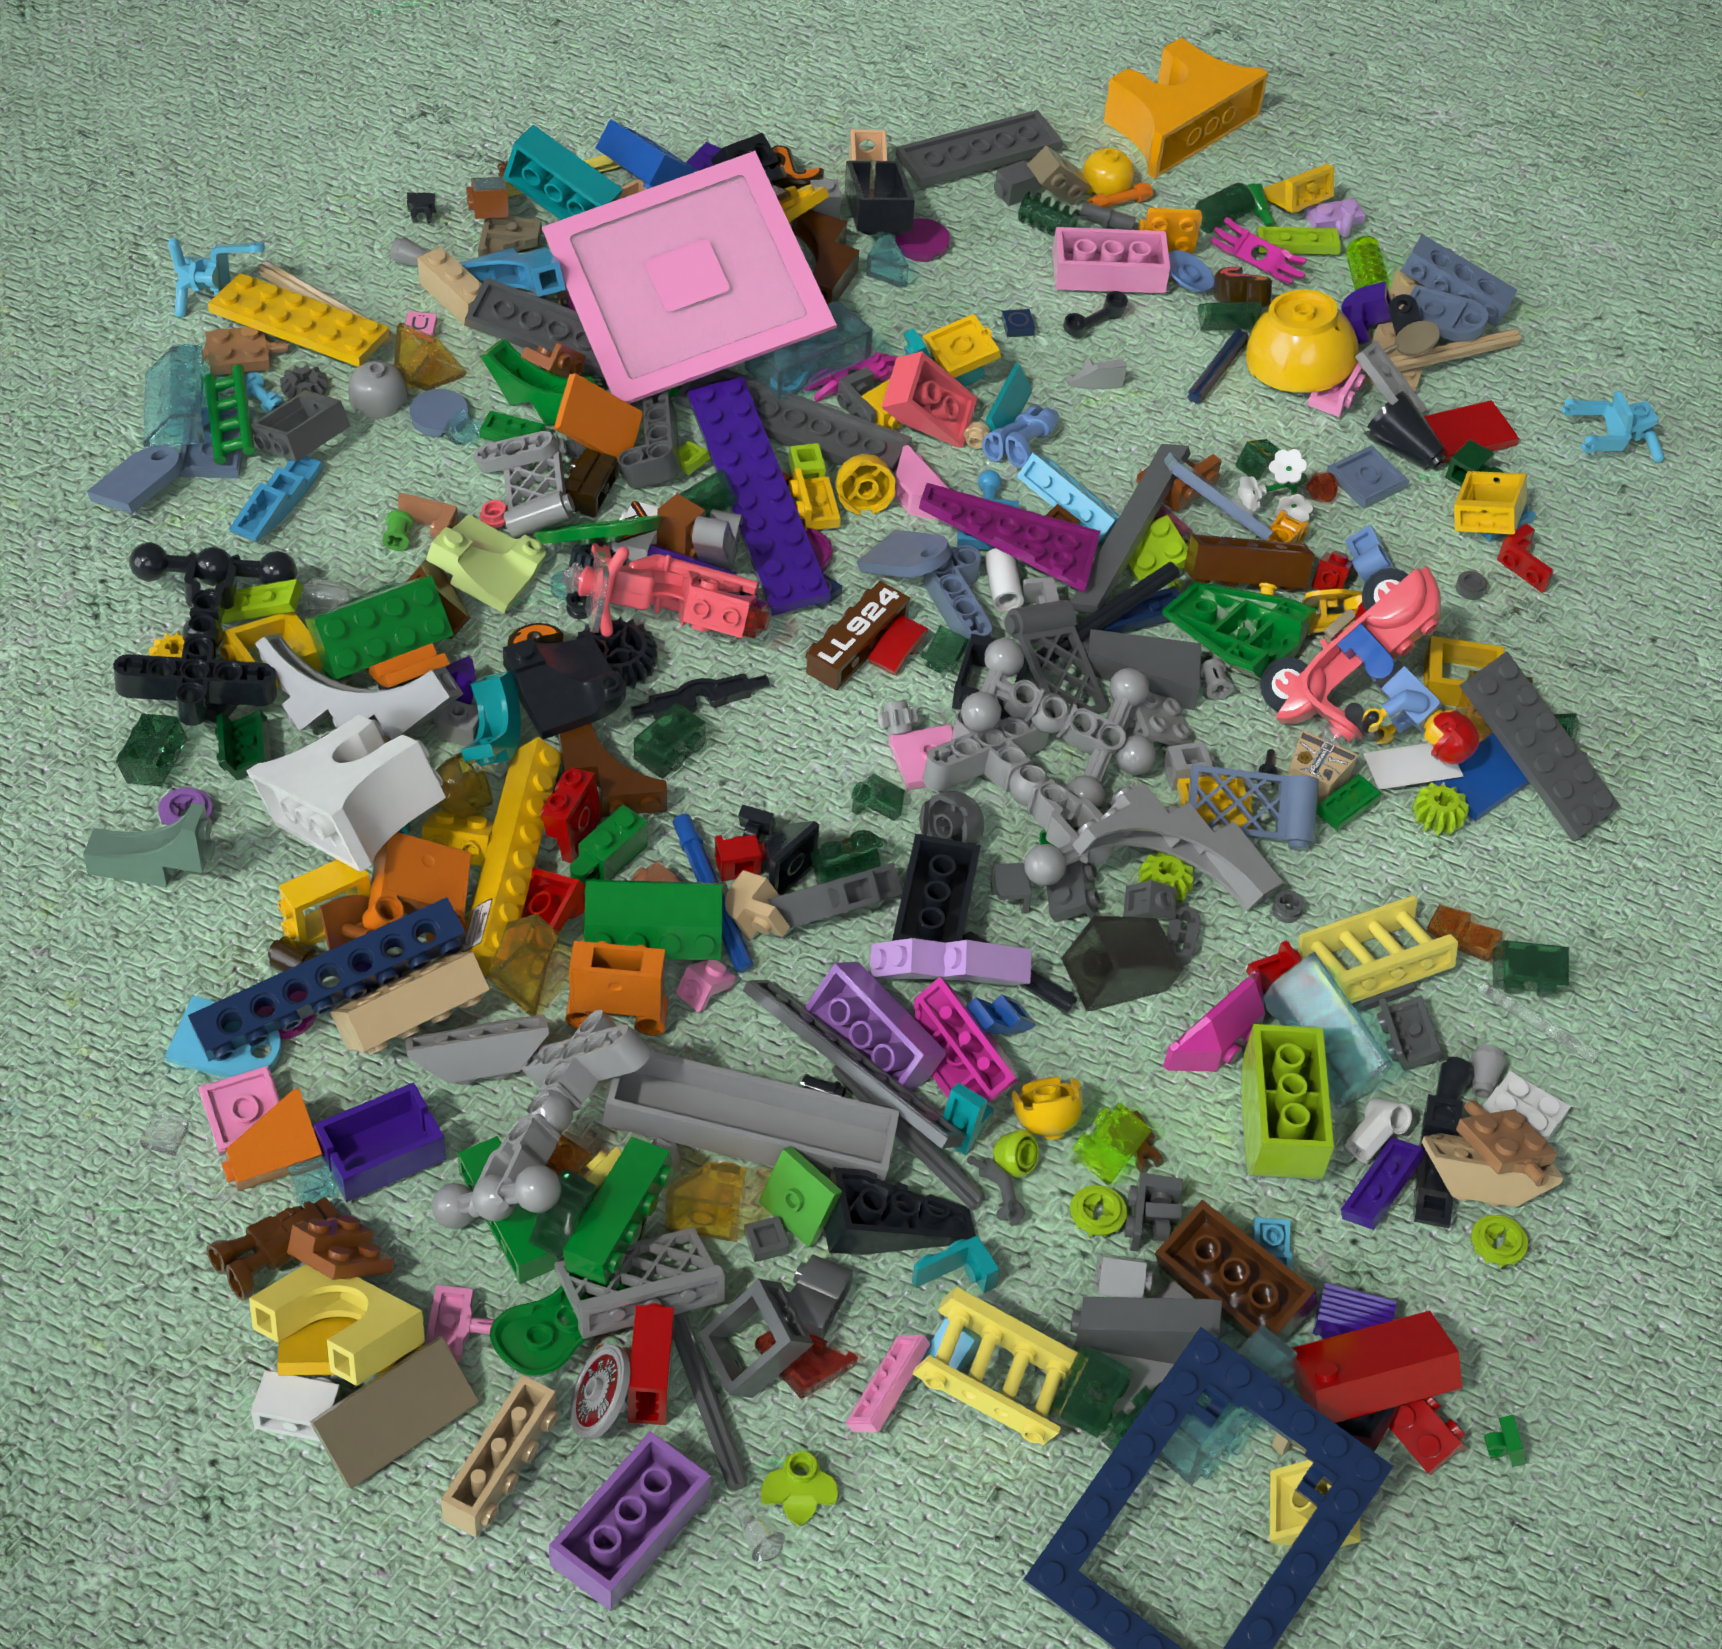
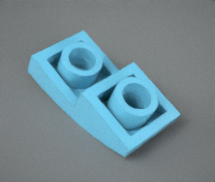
M1254 1217L1252 1220V1239L1292 1270L1290 1220Z

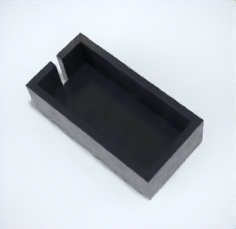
M846 161L844 192L857 232L866 235H875L878 232L903 235L905 232H913L915 200L900 161H876L874 189H869L871 161Z

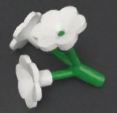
M1292 449L1289 452L1280 450L1275 454V460L1269 464V470L1275 475L1277 484L1269 486L1257 485V481L1253 476H1242L1240 478L1238 495L1243 505L1252 511L1259 510L1262 496H1265L1267 492L1287 487L1291 490V496H1284L1279 499V506L1275 509L1276 516L1282 510L1288 512V516L1301 522L1309 520V513L1313 510V504L1305 500L1303 495L1297 494V487L1307 482V475L1304 473L1307 470V463L1302 459L1301 453L1298 450Z

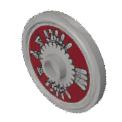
M606 1344L600 1347L590 1356L578 1376L571 1399L570 1419L574 1432L582 1438L593 1440L600 1437L611 1427L618 1414L628 1408L626 1395L630 1381V1362L623 1348L613 1344Z

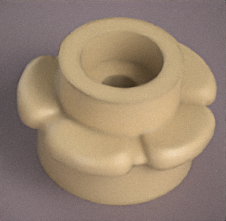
M973 422L964 430L963 436L966 438L965 442L971 448L981 449L984 437L991 430L984 423Z

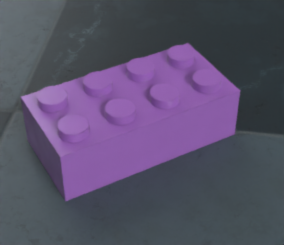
M650 1431L549 1544L550 1566L609 1611H612L709 1498L711 1475Z

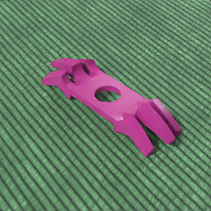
M1228 217L1225 218L1224 223L1240 238L1218 227L1214 229V232L1221 239L1232 246L1226 245L1215 237L1211 239V243L1226 254L1233 255L1268 273L1275 280L1286 284H1292L1294 281L1288 276L1304 278L1305 273L1288 265L1284 260L1286 259L1291 264L1305 265L1306 258L1293 255L1284 248L1280 249L1250 233L1249 230L1237 225ZM1256 247H1264L1267 249V255L1262 260H1255L1251 256L1252 251Z
M876 352L870 358L833 368L823 366L804 380V389L809 391L815 387L825 385L814 395V400L819 402L826 396L838 392L839 379L847 376L849 371L861 370L865 367H868L874 373L873 382L879 380L880 383H883L891 378L897 357L887 353Z

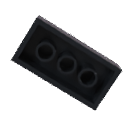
M915 833L892 941L916 938L948 943L963 940L981 845Z

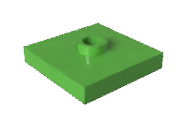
M788 1146L782 1150L758 1203L774 1217L779 1216L781 1223L809 1248L817 1244L842 1190L792 1146Z

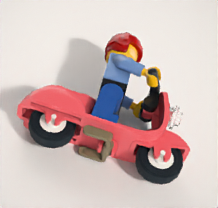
M1427 566L1421 570L1417 568L1410 574L1394 568L1382 569L1374 573L1366 581L1362 591V603L1366 612L1356 621L1352 622L1356 618V614L1353 610L1348 609L1324 630L1325 639L1322 638L1320 640L1324 649L1314 657L1309 665L1296 658H1280L1269 664L1262 674L1260 681L1261 695L1266 704L1278 712L1276 719L1280 724L1301 723L1318 712L1328 723L1325 726L1321 725L1318 727L1322 733L1317 737L1341 748L1345 741L1349 743L1353 738L1360 741L1363 736L1367 737L1370 741H1378L1376 744H1388L1393 740L1396 731L1401 733L1412 725L1424 734L1425 741L1433 747L1431 755L1436 760L1446 764L1454 765L1466 761L1475 753L1479 746V734L1473 722L1458 710H1445L1441 701L1398 660L1394 662L1393 660L1397 656L1403 657L1414 648V642L1423 634L1424 636L1431 634L1439 625L1441 594L1437 582ZM1363 665L1375 686L1388 701L1382 704L1383 708L1380 710L1371 708L1366 712L1360 704L1350 703L1343 712L1331 704L1327 696L1352 672ZM1397 713H1401L1391 720L1392 723L1390 725H1381L1383 718L1386 716L1391 718Z

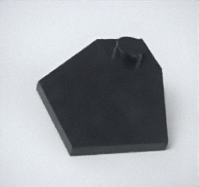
M815 821L787 824L779 832H773L766 840V878L779 896L785 894L816 866L820 824Z

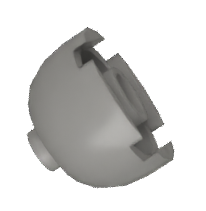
M371 361L362 364L354 371L350 377L348 395L351 407L355 411L357 408L364 412V416L369 418H386L397 414V408L401 407L402 404L405 407L408 391L404 376L398 368L384 361Z

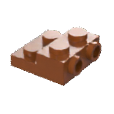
M342 1215L338 1219L330 1217L327 1220L315 1218L310 1219L309 1222L302 1220L292 1225L287 1253L332 1280L392 1273L395 1259L382 1252L380 1246L372 1243L374 1231L360 1224V1219L353 1216Z

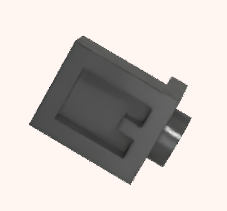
M1153 880L1126 886L1123 918L1131 921L1154 916L1165 920L1174 919L1177 889Z

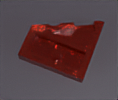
M769 1330L756 1339L754 1347L761 1355L776 1343L771 1331ZM809 1335L814 1344L779 1375L802 1400L854 1368L858 1357L850 1351L845 1356L826 1347L828 1341L816 1335Z

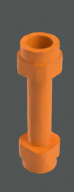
M1148 182L1134 184L1131 190L1105 196L1103 193L1096 194L1094 197H1090L1088 202L1105 208L1135 199L1140 203L1152 198L1153 191Z

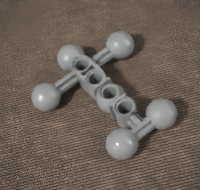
M1005 637L997 639L988 645L984 657V662L988 669L980 691L967 696L961 707V717L968 728L977 732L989 731L994 728L1000 721L1001 706L997 699L999 698L1003 700L1004 709L1009 715L1016 718L1023 717L1025 722H1028L1031 718L1033 725L1041 732H1057L1055 737L1060 738L1061 736L1069 745L1091 755L1083 776L1070 780L1066 789L1078 798L1089 799L1098 810L1102 807L1105 798V791L1101 780L1110 758L1115 753L1119 768L1127 774L1140 775L1152 768L1156 757L1153 743L1140 735L1126 737L1123 730L1131 707L1143 703L1149 694L1150 684L1143 672L1139 669L1128 667L1117 671L1113 675L1109 691L1114 701L1107 718L1088 709H1078L1076 704L1069 707L1067 700L1062 696L1051 692L1043 694L1045 689L1040 688L1039 690L1031 681L1020 680L1015 685L1006 681V678L1019 673L1023 667L1024 652L1022 647L1014 639ZM1016 694L1022 695L1026 699L1027 704L1021 703L1017 699ZM1045 708L1052 710L1055 718L1047 715ZM1073 722L1079 723L1083 727L1084 732L1078 731ZM1102 736L1109 738L1112 746L1107 745L1103 741Z

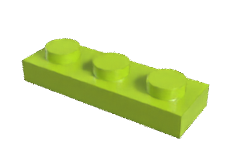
M1257 226L1255 233L1259 238L1280 249L1284 248L1293 254L1339 255L1341 248L1337 228ZM1258 247V253H1267V249Z
M298 579L236 589L235 604L231 609L225 610L222 623L294 612L304 587Z

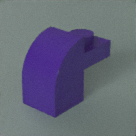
M1386 281L1355 290L1345 298L1341 305L1342 313L1350 321L1355 331L1358 344L1369 342L1370 325L1391 320L1389 304L1392 299Z

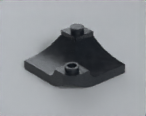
M592 635L559 643H537L533 638L503 647V665L507 671H512L518 698L542 740L596 722L617 710L626 698L625 681L619 671L614 672Z

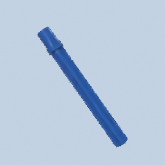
M689 814L677 816L673 820V826L678 835L680 847L686 853L697 882L719 883L703 847V839L700 833L697 832ZM722 891V941L734 969L739 973H744L752 968L753 961L738 926L726 911V898Z

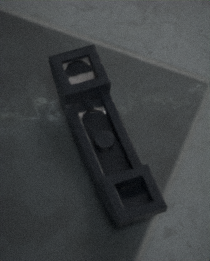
M1428 1094L1419 1146L1423 1147L1424 1158L1416 1168L1413 1222L1450 1228L1453 1197L1423 1146L1422 1140L1424 1136L1438 1133L1459 1135L1456 1128L1459 1120L1462 1118L1463 1101Z

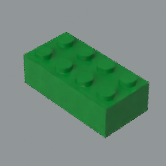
M432 575L413 579L305 619L325 675L331 679L342 678L399 655L454 636Z

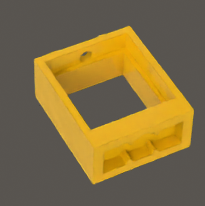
M1467 471L1454 504L1455 531L1515 534L1527 501V474ZM1494 478H1499L1500 481L1496 482Z
M295 612L273 615L224 630L223 645L220 646L223 660L256 662L247 650L257 647L255 643L264 636L280 634L288 646L304 662L321 673L322 664L310 632ZM276 676V687H278V677Z
M1431 636L1424 655L1423 685L1443 705L1476 709L1459 686L1465 682L1464 680L1442 677V662L1484 668L1504 654V647Z
M336 859L279 885L281 900L277 901V905L284 918V921L281 922V927L285 936L309 947L325 940L326 936L320 909L304 915L303 910L343 892H346V896L363 895L370 897L371 886L368 872L366 870L359 872Z

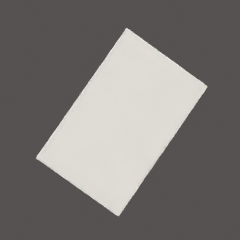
M1429 743L1363 753L1378 790L1464 777L1458 764L1451 765L1436 760L1431 755L1433 747Z

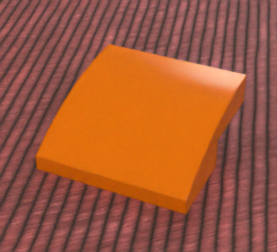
M431 643L370 666L367 669L377 683L388 688L424 675L430 670L442 668L450 664L446 654L437 655L434 645Z

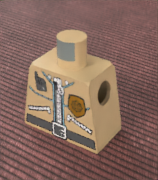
M1302 731L1287 776L1304 775L1318 778L1317 802L1319 803L1350 779L1358 755Z

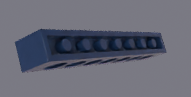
M448 897L189 1014L188 1018L208 1062L215 1058L217 1061H223L232 1057L237 1052L236 1049L249 1043L250 1046H255L263 1043L269 1038V1033L280 1029L283 1031L291 1030L300 1025L302 1019L310 1015L320 1016L331 1011L334 1008V1004L345 999L348 1001L356 1000L362 997L367 992V989L377 984L380 986L388 985L397 980L399 974L410 969L412 971L421 970L430 964V960L442 954L447 957L457 953L462 949V945L466 944V933ZM423 933H432L436 937L429 943H423L417 939ZM392 947H399L404 951L401 956L396 958L387 956L386 952ZM360 962H368L372 965L366 972L354 970L355 965ZM330 976L337 977L340 980L334 987H325L321 984L325 978ZM302 991L307 994V997L301 1002L289 1000V997L294 992ZM264 1006H270L275 1009L269 1017H259L256 1015L257 1011ZM231 1021H238L242 1024L241 1028L233 1033L223 1030L225 1025Z

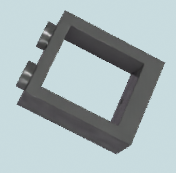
M304 390L251 424V427L255 434L254 441L261 451L298 461L349 428L350 424L341 400Z
M758 1279L698 1333L705 1346L704 1351L707 1357L713 1362L720 1376V1383L724 1390L732 1396L753 1398L814 1344L783 1284ZM760 1309L776 1343L744 1370L728 1337Z

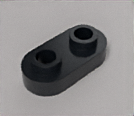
M1401 294L1394 297L1390 302L1389 312L1395 336L1407 325L1422 321L1417 302L1412 296ZM1405 304L1408 306L1406 309H1399L1400 305Z

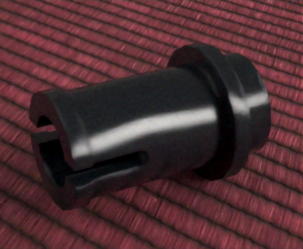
M805 1074L801 1082L804 1088L840 1097H845L846 1087L841 1086L839 1081L831 1083Z

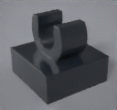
M407 192L408 211L411 212L410 215L413 223L417 222L416 217L419 213L427 215V223L432 222V213H437L435 193Z
M742 804L738 818L740 826L745 828L743 837L756 835L757 842H759L761 833L771 835L776 825L774 814Z

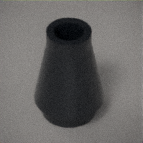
M1448 1057L1447 1061L1443 1062L1440 1067L1436 1096L1458 1100L1474 1078L1472 1074L1473 1066L1462 1058Z

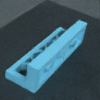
M1032 453L1016 476L1053 508L1059 504L1080 520L1081 526L1101 531L1098 545L1103 546L1120 517L1119 514L1049 457Z

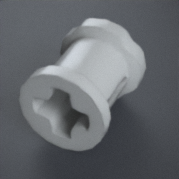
M1210 659L1200 665V678L1205 680L1207 696L1213 700H1221L1228 697L1234 689L1232 681L1226 677V666L1221 659Z

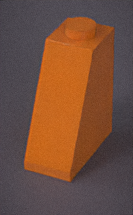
M299 1088L289 1092L226 1148L227 1161L221 1162L227 1183L234 1181L237 1192L322 1163V1152Z

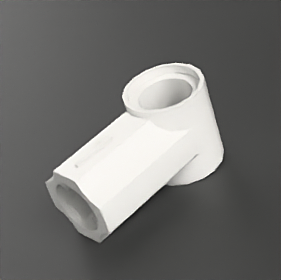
M1379 1097L1369 1101L1365 1109L1364 1121L1344 1144L1349 1154L1356 1157L1360 1162L1368 1164L1394 1133L1402 1134L1408 1130L1412 1121L1410 1107L1404 1103Z

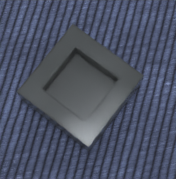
M779 1216L744 1224V1234L754 1262L789 1254L790 1246Z

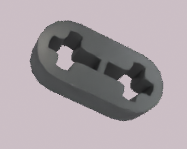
M1182 906L1176 908L1174 919L1169 921L1163 954L1166 961L1175 966L1187 965L1191 962L1194 955L1200 926V916L1197 911L1190 907ZM1181 920L1188 922L1187 930L1180 929ZM1177 942L1184 943L1183 952L1176 951Z

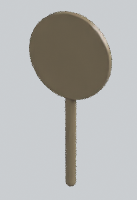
M1430 321L1411 323L1397 334L1394 345L1383 350L1388 354L1397 349L1401 354L1408 356L1425 353L1438 342L1440 338L1439 328Z

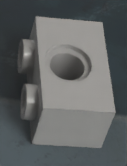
M1097 1254L1093 1290L1097 1294L1143 1298L1144 1292L1150 1293L1152 1270L1147 1268V1262L1138 1258Z

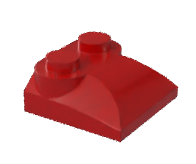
M533 867L518 933L552 942L568 919H574L584 913L586 885L580 880Z

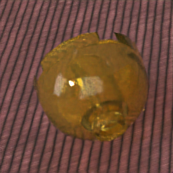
M462 752L449 757L437 768L436 771L443 781L441 788L446 798L435 806L442 808L443 811L454 814V818L467 819L469 816H481L488 813L491 809L487 808V806L492 805L493 799L484 772L477 773L472 766L477 761L464 762Z

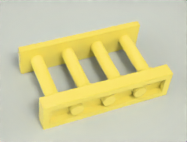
M1412 895L1299 934L1298 952L1302 957L1303 963L1318 958L1334 975L1333 1001L1341 1008L1455 967L1458 941L1451 934L1433 940L1415 921L1417 898ZM1404 928L1419 945L1404 950L1390 935V932ZM1376 938L1391 955L1376 960L1361 942ZM1347 948L1362 965L1346 970L1332 952Z
M956 1286L941 1300L937 1310L938 1313L948 1318L949 1324L936 1357L927 1356L914 1368L912 1375L922 1379L926 1386L935 1390H942L1021 1433L1022 1437L1027 1441L1041 1445L1046 1444L1059 1434L1061 1429L1059 1425L1047 1419L1060 1381L1067 1382L1082 1369L1086 1357ZM963 1327L977 1333L982 1338L968 1376L949 1366ZM996 1345L1010 1351L1014 1356L1001 1394L981 1384ZM1028 1362L1041 1368L1047 1374L1034 1411L1014 1402Z

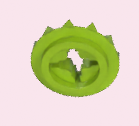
M1102 1185L1084 1187L1076 1192L1071 1200L1070 1218L1074 1220L1076 1230L1082 1229L1086 1231L1089 1237L1101 1235L1105 1238L1113 1232L1117 1234L1122 1225L1125 1224L1127 1217L1126 1204L1123 1198L1109 1187ZM1102 1203L1103 1215L1097 1221L1093 1220L1092 1211H1095L1096 1207Z
M1488 1215L1479 1219L1472 1228L1470 1242L1474 1246V1254H1480L1484 1258L1485 1264L1489 1262L1495 1263L1499 1269L1505 1265H1512L1514 1267L1518 1261L1524 1258L1528 1249V1238L1523 1228L1511 1218L1502 1215ZM1504 1234L1503 1245L1496 1249L1493 1248L1494 1240Z

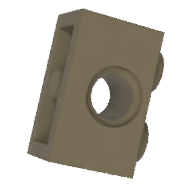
M1046 145L1027 164L1042 186L1070 205H1073L1091 187L1077 166Z

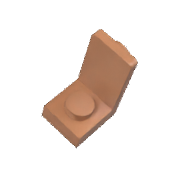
M400 493L398 496V509L408 512L413 517L414 522L431 525L430 536L434 537V539L445 527L452 529L458 524L457 506Z

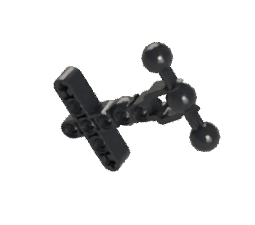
M152 542L142 543L135 547L129 557V566L132 573L138 579L146 582L157 581L164 577L167 572L185 573L186 604L192 608H190L189 612L190 618L186 621L182 630V638L184 640L182 658L134 654L119 656L113 663L115 691L120 696L126 698L177 701L178 719L181 723L188 726H197L206 720L209 703L267 706L272 704L277 697L276 670L274 667L260 662L215 660L216 649L219 648L224 636L221 623L225 610L231 609L235 604L237 576L259 578L260 582L264 585L294 580L298 572L294 559L284 552L274 551L264 555L260 561L241 560L238 554L230 556L224 549L215 546L204 548L198 554L192 551L188 556L168 555L163 547ZM197 578L204 584L216 586L215 591L210 588L201 590V585Z

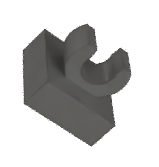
M1146 1202L1144 1204L1143 1223L1152 1224V1240L1166 1241L1170 1236V1225H1177L1182 1219V1204Z

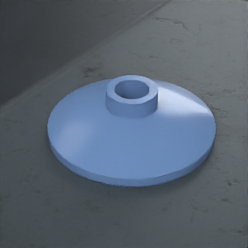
M1174 250L1169 253V273L1178 285L1196 292H1208L1213 287L1214 277L1212 272L1200 259L1180 250Z

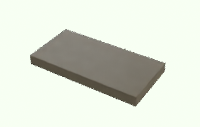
M438 1336L311 1420L310 1424L346 1487L352 1489L479 1403L444 1338Z

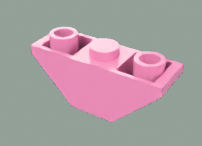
M909 445L903 446L895 475L896 492L894 498L910 515L940 520L920 510L919 505L926 483L945 488L948 487L941 481L940 476L927 466L921 455L916 454Z

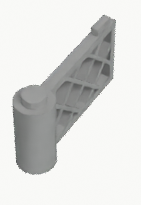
M557 434L553 435L558 444V451L551 458L539 461V464L533 471L527 470L533 463L504 469L507 502L504 520L510 535L514 539H519L524 534L527 536L531 535L536 531L544 530L572 518L575 506L571 496L566 494L562 453L567 451L563 436L559 438ZM548 466L554 467L547 476L542 475ZM521 477L526 478L520 486H515ZM535 481L541 482L534 491L529 490ZM550 485L556 486L557 490L544 494ZM523 496L528 497L524 503L516 506Z

